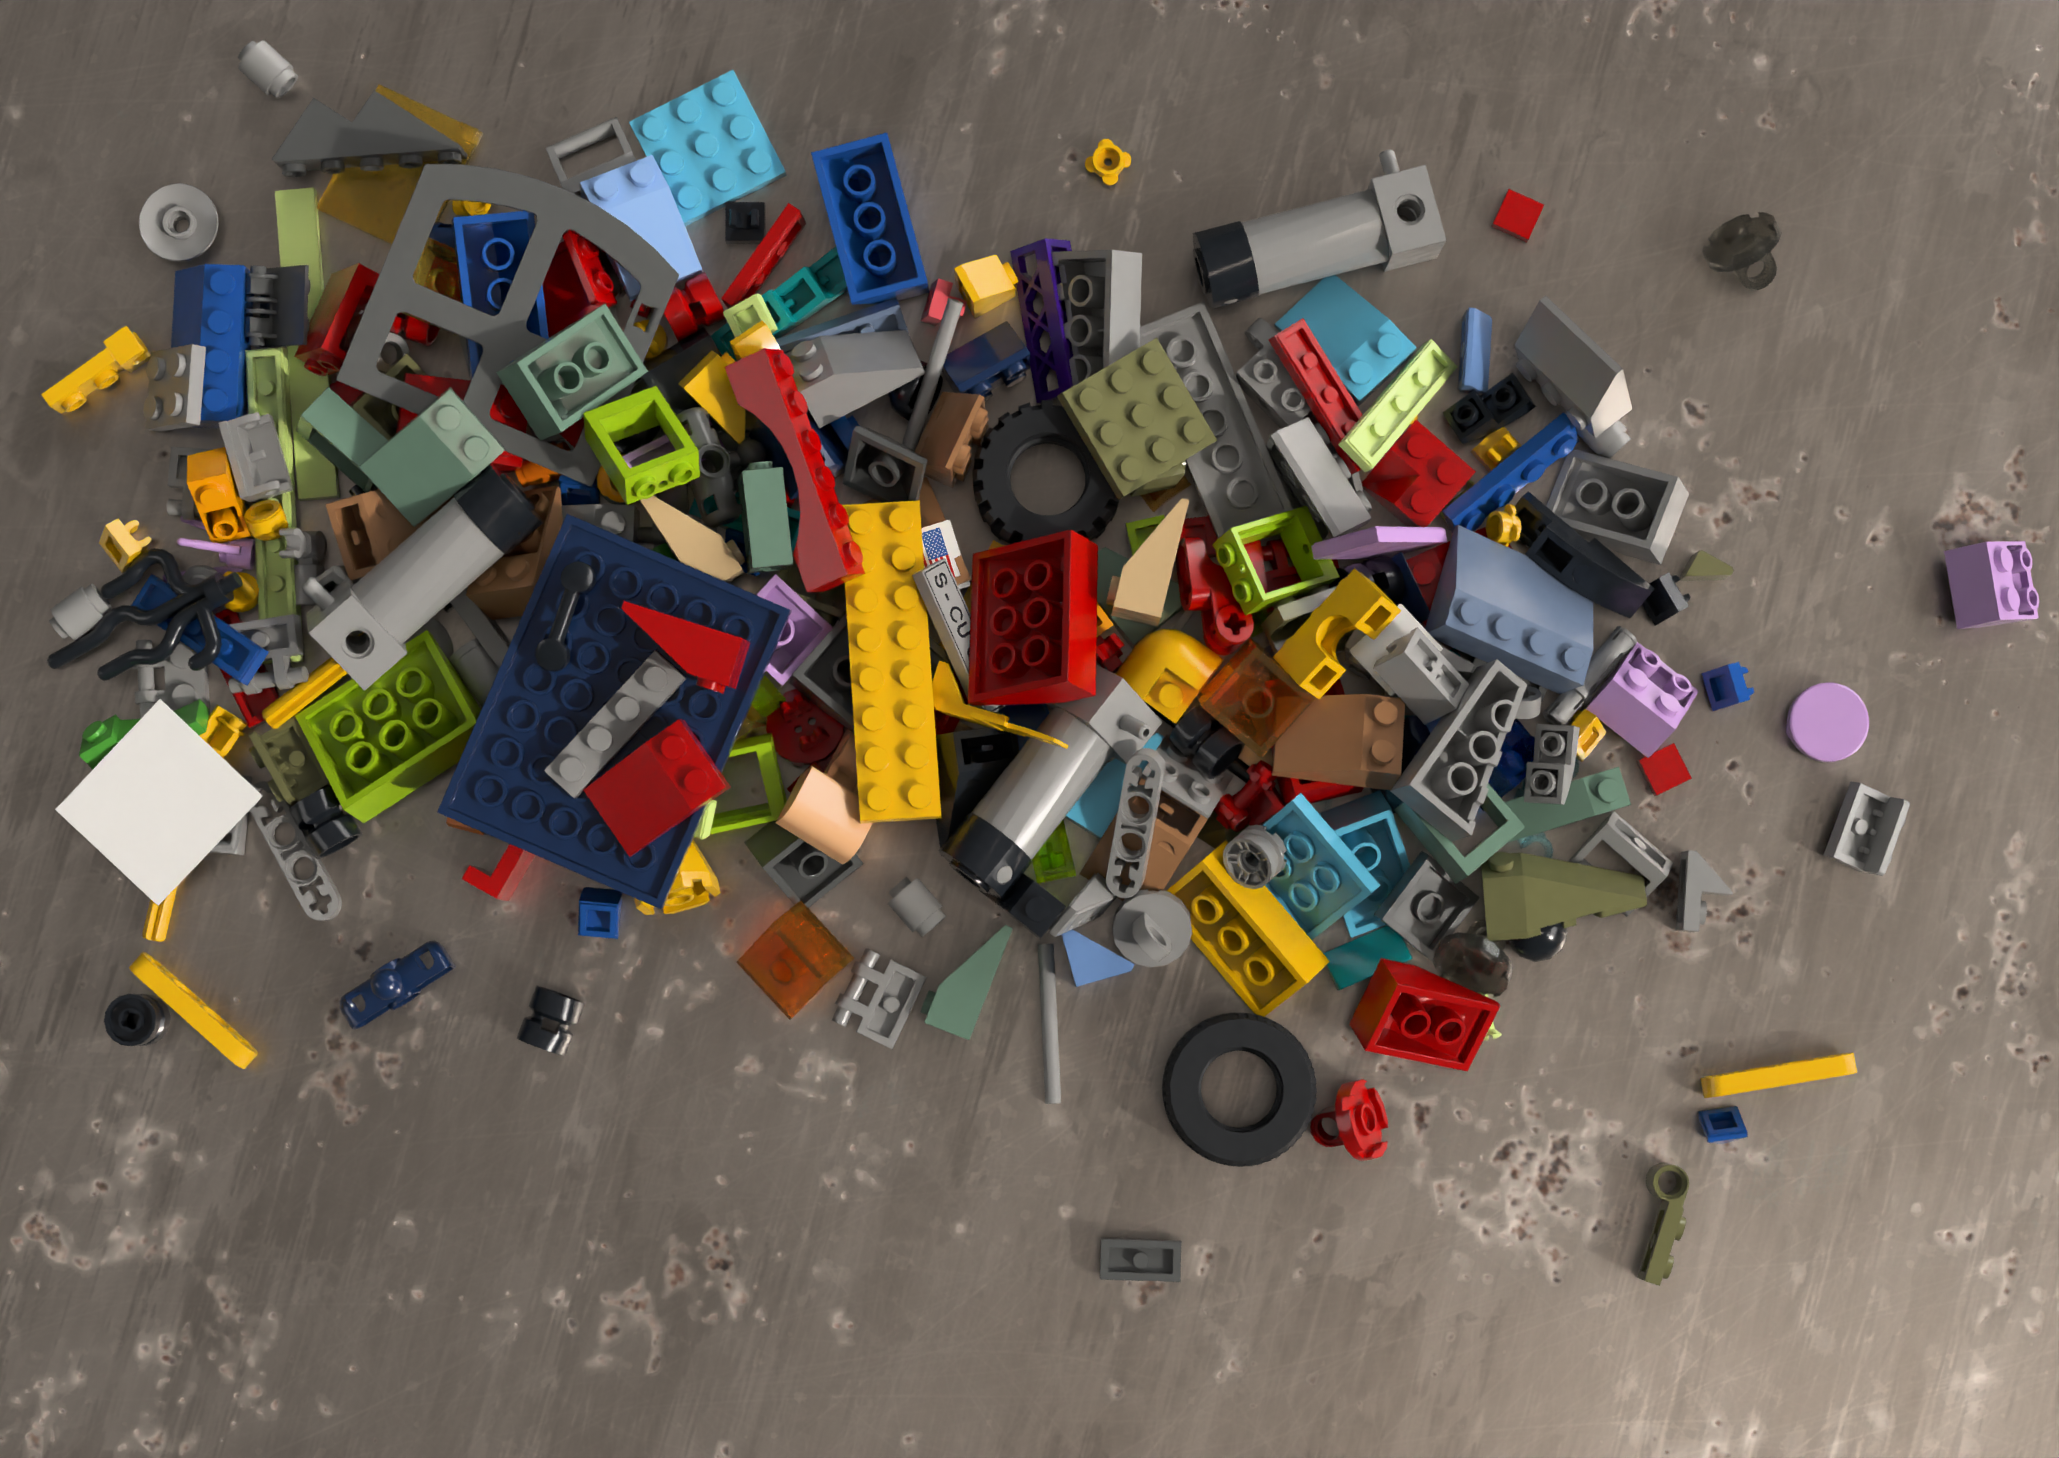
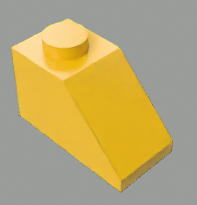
M997 255L961 264L954 268L956 287L962 298L967 301L966 305L974 319L1015 297L1014 284L1018 283V279L1008 262L1001 264Z
M711 350L678 384L710 414L712 419L734 441L740 444L745 439V408L738 405L725 370L726 366L736 361L726 352L720 357Z

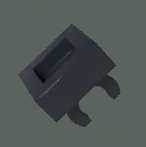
M725 202L726 244H760L766 235L765 202Z
M1669 572L1649 583L1655 590L1642 604L1655 626L1689 607L1687 602L1691 598L1690 595L1681 594L1676 585L1680 578L1677 575L1671 576Z

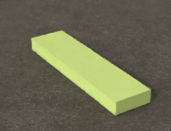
M1432 339L1426 341L1338 445L1365 473L1370 471L1458 366Z

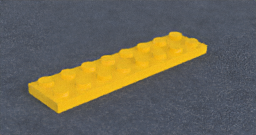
M920 500L842 505L849 517L848 528L852 539L857 543L862 552V566L865 574L845 582L860 824L941 818L928 615L926 605L912 576L924 568Z

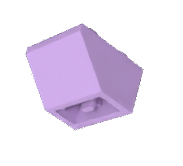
M2025 541L1982 542L1944 551L1957 629L1980 628L2039 618L2037 611L2039 596L2033 587L2030 571L2032 568V557L2026 548Z
M1637 642L1601 685L1586 709L1649 758L1676 730L1699 690L1692 686L1686 677L1677 674L1663 663L1657 654L1644 648Z

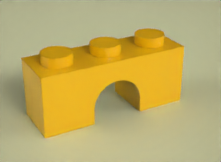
M1354 568L1347 577L1339 582L1337 588L1311 613L1310 617L1294 635L1284 642L1282 648L1273 658L1300 687L1320 699L1346 671L1336 657V647L1341 637L1351 630L1359 629L1375 640L1401 610L1375 583Z

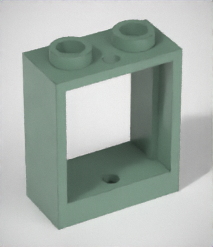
M327 387L300 416L296 432L364 492H369L374 487L379 489L359 466L388 440L334 391Z
M772 461L750 463L745 468L746 471H742L737 478L739 500L743 507L741 519L747 573L787 570L793 565L783 467L773 468Z
M1489 783L1486 787L1489 790L1485 801L1480 806L1498 827L1464 856L1448 838L1404 802L1394 809L1455 884L1468 877L1525 828Z

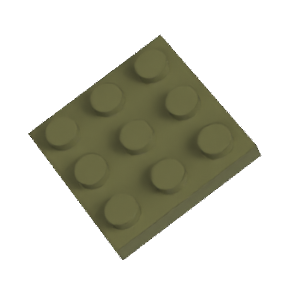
M1157 338L1057 396L1118 500L1217 441Z

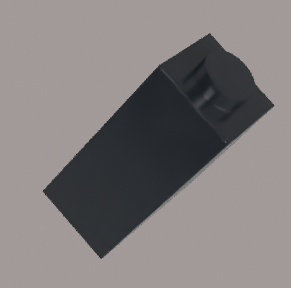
M1024 873L1003 900L980 891L1040 940L1066 908L1062 902Z

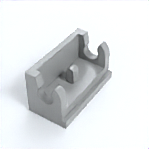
M259 412L218 423L240 499L256 503L294 490L272 415L260 416Z
M1418 627L1386 647L1390 654L1376 661L1373 669L1424 725L1457 709L1469 683Z

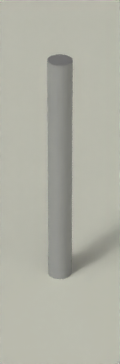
M948 298L902 441L903 445L915 451L919 443L963 306V302L956 299Z
M1038 944L1045 1104L1061 1103L1054 944Z

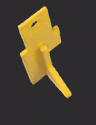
M943 661L938 662L932 681L933 702L936 710L951 717L1000 731L1031 737L1062 748H1068L1067 744L1056 738L1008 723L1009 717L966 705L950 665Z

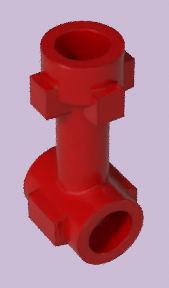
M1260 760L1257 764H1252L1246 772L1250 775V779L1235 798L1227 793L1220 798L1213 811L1218 815L1216 819L1226 829L1231 828L1234 832L1242 830L1252 818V815L1246 810L1249 804L1262 789L1271 791L1276 785L1274 780L1278 776H1272V766L1263 760Z

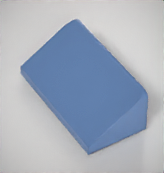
M1470 307L1462 316L1458 390L1460 393H1470L1475 390L1478 394H1483L1488 390L1492 318L1484 312Z

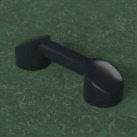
M573 562L563 569L561 583L565 589L549 637L542 640L536 648L535 657L537 663L543 669L550 672L561 671L568 665L570 650L564 641L579 596L590 592L596 584L594 569L584 562Z

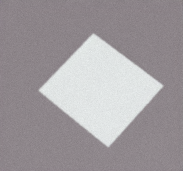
M159 699L55 810L159 906L263 795Z

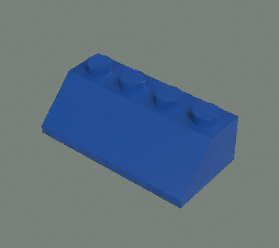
M888 133L811 152L851 304H876L896 297L900 301L929 293L927 277Z
M516 211L453 217L451 222L461 303L491 316H495L500 312L535 228L533 213ZM542 285L526 322V328L529 332L548 339ZM466 338L470 378L472 379L482 356L483 348L479 343Z
M202 264L175 271L171 348L190 344L206 347L200 425L186 428L220 429L218 423L248 414L245 350H251V345H248L249 338L245 337L246 317H253V314H246L245 309H253L254 303L246 302L245 299L246 297H254V294L246 293V273H250V270L244 265Z

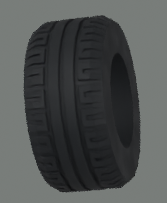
M1250 1013L1217 1015L1191 1028L1173 1048L1165 1065L1162 1079V1097L1165 1111L1170 1124L1180 1139L1202 1157L1228 1166L1259 1165L1271 1161L1288 1151L1302 1137L1303 1132L1306 1131L1312 1119L1311 1116L1314 1113L1317 1099L1315 1071L1312 1067L1311 1059H1309L1308 1053L1303 1048L1301 1042L1279 1023ZM1232 1051L1250 1052L1263 1059L1271 1068L1276 1081V1098L1271 1110L1262 1120L1246 1127H1231L1217 1121L1206 1109L1201 1095L1202 1079L1208 1066L1219 1056Z

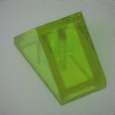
M1064 820L1061 821L1032 858L1035 879L1039 885L1076 878V870Z

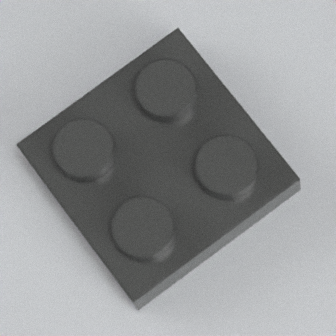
M1421 851L1374 915L1422 955L1433 961L1480 897L1461 881L1455 884L1434 858Z

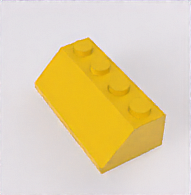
M1225 840L1167 891L1182 900L1190 912L1191 940L1253 1013L1265 1017L1306 985L1330 961L1266 886L1250 889L1241 886L1231 878L1223 863V852L1228 844L1227 840Z

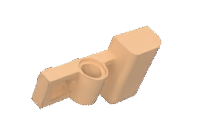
M849 729L845 731L824 773L811 766L800 775L775 822L842 865L856 854L873 824H860L855 735Z

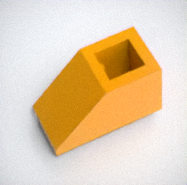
M221 447L188 455L186 483L210 541L224 543L251 536L243 517L246 512L245 502L243 499H240L226 448Z

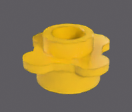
M1109 139L1101 140L1093 156L1087 157L1085 160L1086 170L1090 173L1095 172L1102 178L1103 183L1108 186L1116 184L1118 182V175L1123 168H1128L1131 165L1129 153L1122 152ZM1110 159L1112 164L1107 166L1104 161Z
M1506 504L1504 511H1493L1489 514L1486 522V533L1489 539L1506 547L1512 541L1519 540L1521 521L1516 516V508L1513 504Z

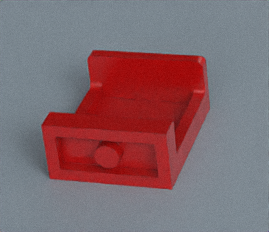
M572 230L563 233L564 241L559 243L542 284L549 338L603 304H606L608 309L618 304L613 294V282L604 271L599 260L598 247Z
M357 263L331 274L310 320L307 345H299L294 356L305 362L304 367L308 371L319 376L331 375L340 371L347 352L340 348V343L357 305L368 303L380 275L379 273L361 263Z
M509 844L493 873L483 868L469 865L462 880L496 899L509 901L535 855Z

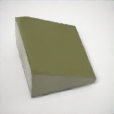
M1699 550L1691 556L1680 576V581L1724 580L1732 575L1734 569L1707 552Z

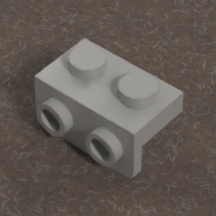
M1851 781L1824 856L1856 871L1883 876L1892 860V853L1901 828L1905 824L1910 802L1900 798L1889 797L1862 783Z

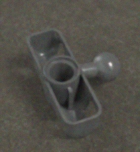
M702 407L687 409L676 416L680 423L687 421L691 432L689 436L699 450L700 477L691 480L689 483L702 520L711 528L732 523L740 517L743 507L742 504L737 503L735 496L737 489L730 469L739 466L747 468L750 463L765 462L767 457L766 449L758 440L746 439L737 446L736 451L728 453L721 446L716 430L710 427V414ZM701 459H707L712 462L715 467V473L707 472L701 464ZM713 495L718 510L707 514L704 509V500Z

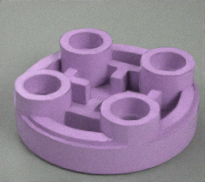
M1819 683L1802 691L1792 702L1787 716L1786 734L1792 740L1795 747L1806 757L1819 762H1836L1854 754L1864 743L1869 729L1867 708L1862 699L1850 688L1838 683Z

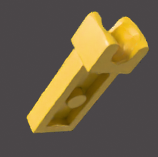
M125 326L103 341L107 348L41 395L48 405L61 414L65 411L72 412L86 402V396L97 388L101 390L112 385L119 378L118 373L125 369L132 373L148 362L151 358L150 351L136 332H131L128 326Z

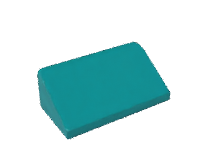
M1388 926L1323 953L1330 961L1326 966L1337 990H1342L1372 977L1381 958L1402 963L1413 959L1403 938Z

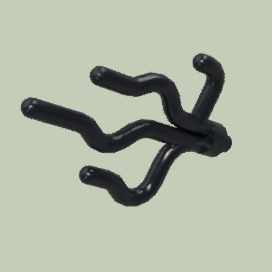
M157 548L146 550L133 560L125 573L103 585L101 595L106 599L116 597L135 585L151 565L159 564L163 569L168 585L177 596L151 610H144L129 605L113 608L103 616L93 631L52 653L47 659V664L52 669H57L96 648L108 639L115 627L121 622L131 621L138 625L153 626L173 617L159 645L152 649L136 648L101 666L97 671V675L101 680L107 681L136 665H154L164 661L176 649L186 626L196 619L199 621L205 638V647L202 651L189 658L188 666L193 671H199L210 665L217 658L222 645L221 635L212 610L234 599L233 591L243 585L242 580L236 572L226 577L217 572L204 579L201 583L190 585L183 579L179 565L171 553Z

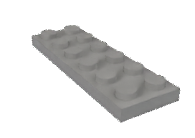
M1204 301L1141 326L1140 347L1155 338L1159 340L1217 439L1216 442L1185 460L1217 538L1219 539L1230 528L1293 510Z

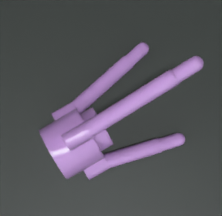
M181 516L180 520L182 522L206 531L202 520H184ZM245 537L224 543L179 538L177 540L180 546L219 552V562L226 563L227 566L213 568L222 575L227 571L243 572V569H253L256 557L255 539Z

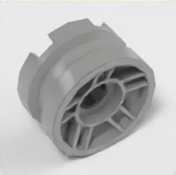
M1252 825L1244 829L1226 845L1223 852V863L1227 873L1241 886L1250 889L1262 888L1284 869L1287 862L1284 859V853L1287 850L1283 840L1276 832L1272 835L1266 831V826Z

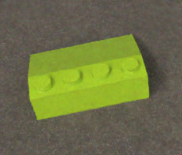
M428 630L405 644L407 654L365 691L352 678L295 715L343 810L362 823L372 819L458 763L481 712L479 705Z

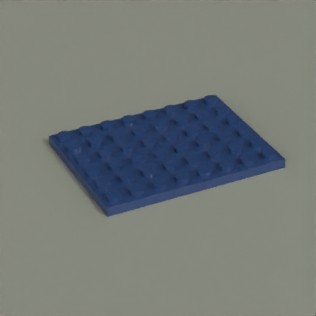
M566 514L437 813L654 907L663 909L708 804L629 857L584 790L577 798H573L544 770L656 650L687 679L590 784L678 719L686 721L722 773L792 611ZM584 562L594 569L596 584L590 592L579 596L564 641L570 650L568 665L561 671L550 672L543 669L537 663L535 657L536 648L542 640L549 637L565 589L561 583L563 569L570 563ZM623 602L633 603L749 641L750 646L736 689L726 686L724 694L696 685L698 677L688 674L621 609Z

